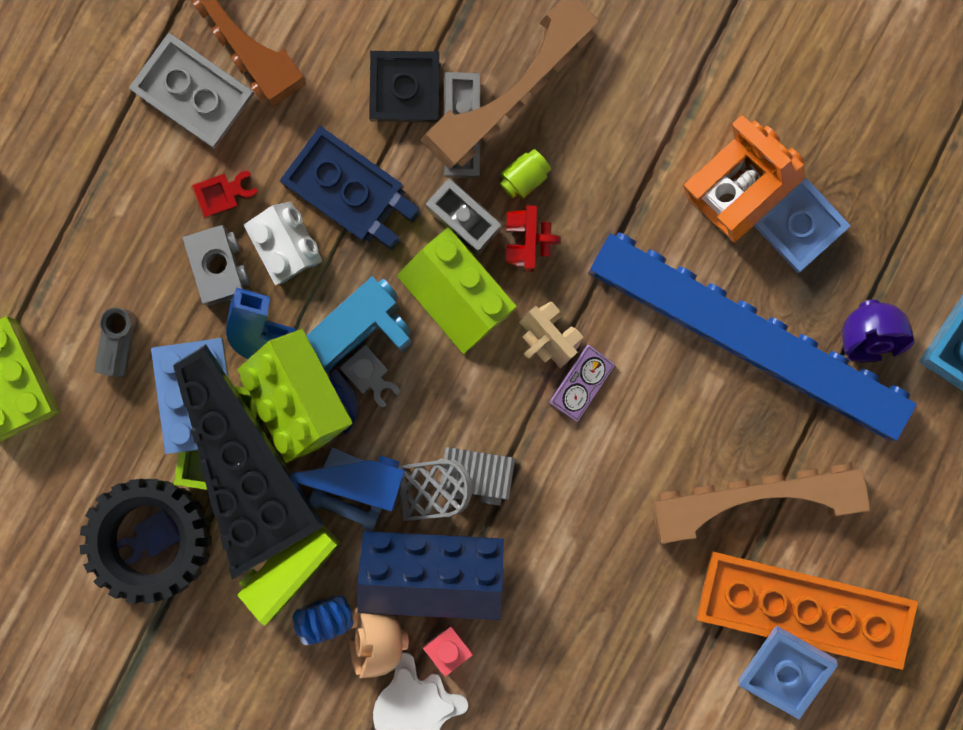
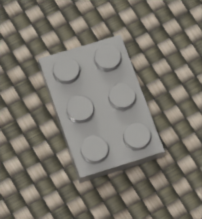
M169 32L129 87L130 91L213 149H216L254 96V92Z

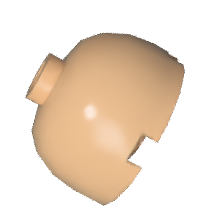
M358 607L354 608L352 611L354 623L351 629H357L355 631V642L350 640L354 671L356 675L360 674L359 678L386 675L394 670L401 660L402 650L408 649L409 639L407 630L401 629L400 623L394 615L358 613Z

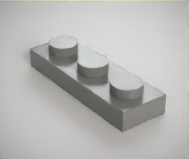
M445 72L444 115L449 110L456 115L480 108V73ZM480 140L472 147L477 153L463 167L456 163L449 170L444 165V177L478 178L480 176Z

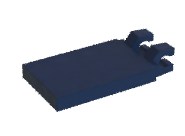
M322 126L318 127L279 180L284 186L364 242L366 239L370 242L374 237L392 251L401 241L398 235L383 225L392 211L395 210L411 223H414L421 213L416 205L403 197L406 191L403 190L404 185Z

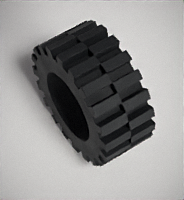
M134 479L111 487L112 490L110 492L102 493L96 499L98 502L96 507L89 508L85 517L89 518L88 524L81 526L80 535L85 536V544L79 545L80 555L86 554L88 558V563L83 565L87 573L94 572L97 578L93 582L99 588L106 587L110 590L108 595L115 599L125 598L127 603L145 602V604H149L181 593L189 587L192 581L197 580L202 573L200 569L208 562L210 555L207 554V548L212 545V536H208L207 527H210L208 517L204 518L201 512L204 508L199 501H194L190 497L191 493L185 488H179L170 481ZM145 505L154 506L167 512L175 521L180 533V548L175 560L167 569L158 574H144L133 570L123 561L117 548V532L122 520L134 509Z

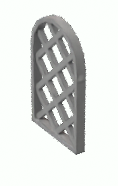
M439 459L437 461L400 465L398 467L405 470L400 487L403 521L438 517L449 518L462 513L469 505L472 496L470 476L464 466L456 460ZM442 463L451 464L448 471L444 468ZM434 465L430 473L423 466ZM416 467L412 475L405 469ZM455 468L461 474L459 482L452 476ZM438 469L445 475L440 484L434 478ZM420 471L426 477L422 486L416 481ZM448 480L455 486L451 495L444 489ZM430 482L437 488L433 497L426 491ZM412 484L419 491L415 500L408 493ZM459 491L464 495L461 505L455 501ZM440 494L448 500L444 508L436 502ZM422 496L430 502L426 510L418 504ZM451 505L456 508L455 511L447 513ZM433 507L440 513L429 515ZM415 509L422 515L411 517Z

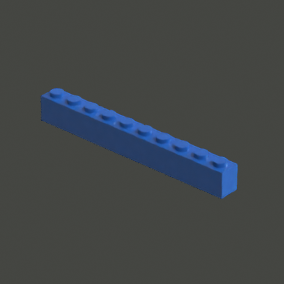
M619 232L617 236L609 234L588 274L887 441L898 440L917 405L909 400L910 394L895 385H891L889 389L878 382L880 377L864 368H861L860 371L855 370L847 365L849 360L834 351H830L828 355L817 348L819 343L803 334L796 337L786 331L788 326L773 317H770L767 321L756 314L758 309L742 300H739L737 304L726 298L727 292L711 283L706 287L695 280L697 275L681 266L676 270L665 264L667 259L661 254L650 249L645 253L634 247L636 241L629 236Z

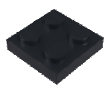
M370 51V122H438L440 53L436 51Z

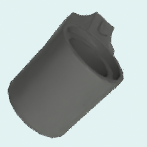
M110 308L101 315V335L95 373L126 377L132 337L138 326L137 318L131 310ZM117 314H122L126 320V327L120 333L115 332L111 324L113 317Z

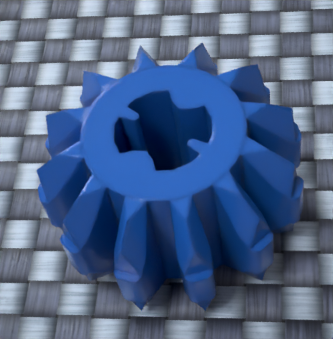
M333 595L313 601L297 609L292 616L293 627L296 635L299 636L301 644L314 645L334 639V637L349 631L354 623L353 613L350 605L347 604L345 596Z

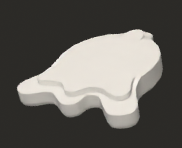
M402 652L401 660L395 667L392 682L382 690L375 702L373 710L375 730H440L446 720L467 711L468 701L461 694L446 692L441 677L436 673L430 674L425 680H420L417 677L414 657L410 653Z

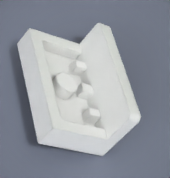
M292 202L272 205L244 224L275 286L285 283L306 268L316 266L322 262V258L318 253V246L309 236L302 222V216Z

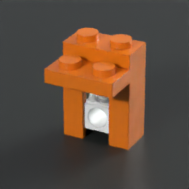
M743 115L732 123L734 140L683 185L687 199L733 243L740 239L805 179V161L802 156L793 148L788 150L779 143L781 140L769 126L763 128L757 121L751 123ZM724 194H733L735 196L729 202L719 201V198Z

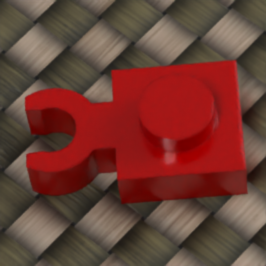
M250 171L238 173L234 181L229 183L224 173L192 185L191 188L204 219L237 208L236 197L250 199L257 194V188L244 190L240 185L242 180L250 178Z

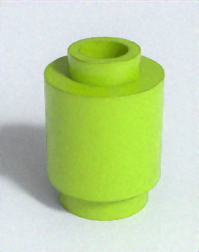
M533 149L529 153L524 152L500 173L503 181L499 184L510 198L514 199L517 196L523 200L547 179L546 174L551 171V167L545 158L537 150Z

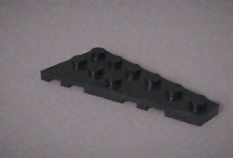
M205 344L177 361L173 367L184 407L188 411L192 426L191 433L194 443L197 444L202 473L213 513L217 517L222 546L227 553L230 564L229 571L233 580L322 528L323 522Z

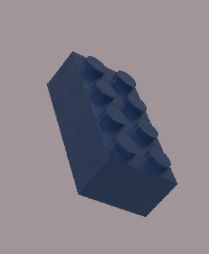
M363 531L357 583L358 613L500 620L504 539Z

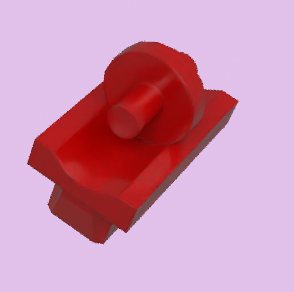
M527 205L526 211L507 212L506 232L525 233V245L506 244L505 264L524 267V272H534L536 244L540 245V257H550L551 245L561 244V236L551 235V222H541V234H536L537 206Z

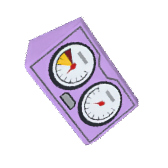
M587 344L549 401V404L578 422L616 364Z

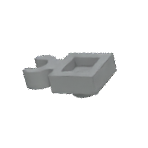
M366 345L340 367L362 394L372 388L376 403L383 408L387 406L381 398L383 390L391 389L397 396L400 394L399 388L394 383L385 382L382 379L389 370Z

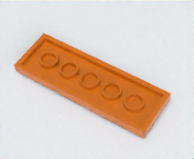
M711 551L696 620L768 637L777 625L819 650L903 670L918 601Z

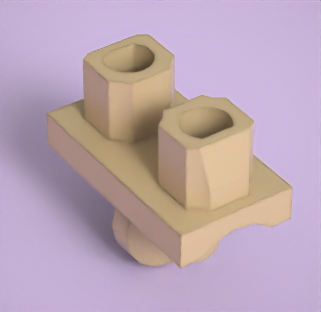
M549 302L540 308L535 306L519 323L527 331L522 338L531 347L524 355L530 359L537 353L545 363L551 358L559 368H562L578 353L576 349L582 343L584 337L572 326L563 334L558 331L553 324L562 315L553 302Z

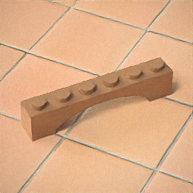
M561 0L540 21V24L544 27L541 43L531 65L518 83L496 100L478 109L456 115L449 110L422 137L421 141L449 170L456 163L463 167L477 153L472 147L480 139L487 143L501 129L496 124L505 115L511 119L524 106L520 100L528 92L534 96L549 82L544 76L552 68L558 73L572 59L568 52L575 45L582 49L596 35L591 29L599 20L579 0Z
M852 463L831 466L832 473L818 475V469L815 468L796 471L797 478L784 480L783 474L762 477L763 483L749 485V479L728 482L729 489L715 491L714 485L694 487L693 495L680 496V490L659 493L660 500L651 501L658 542L668 543L696 538L695 531L715 515L736 505L759 499L787 497L806 500L828 508V514L831 516L870 511L864 470L853 469Z

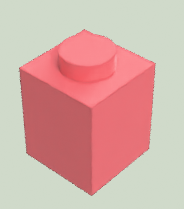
M452 623L424 644L423 647L444 677L473 655V650Z

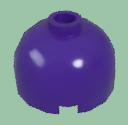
M879 300L862 302L859 308L848 316L842 328L846 356L848 355L849 360L852 362L869 363L882 361V357L879 354L892 351L893 357L909 350L915 343L912 327L906 314L898 307L889 303H880Z

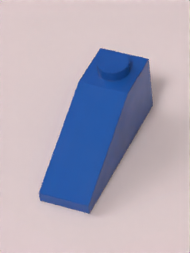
M380 456L378 462L367 460L291 474L297 483L393 511L405 470L398 468L400 461Z

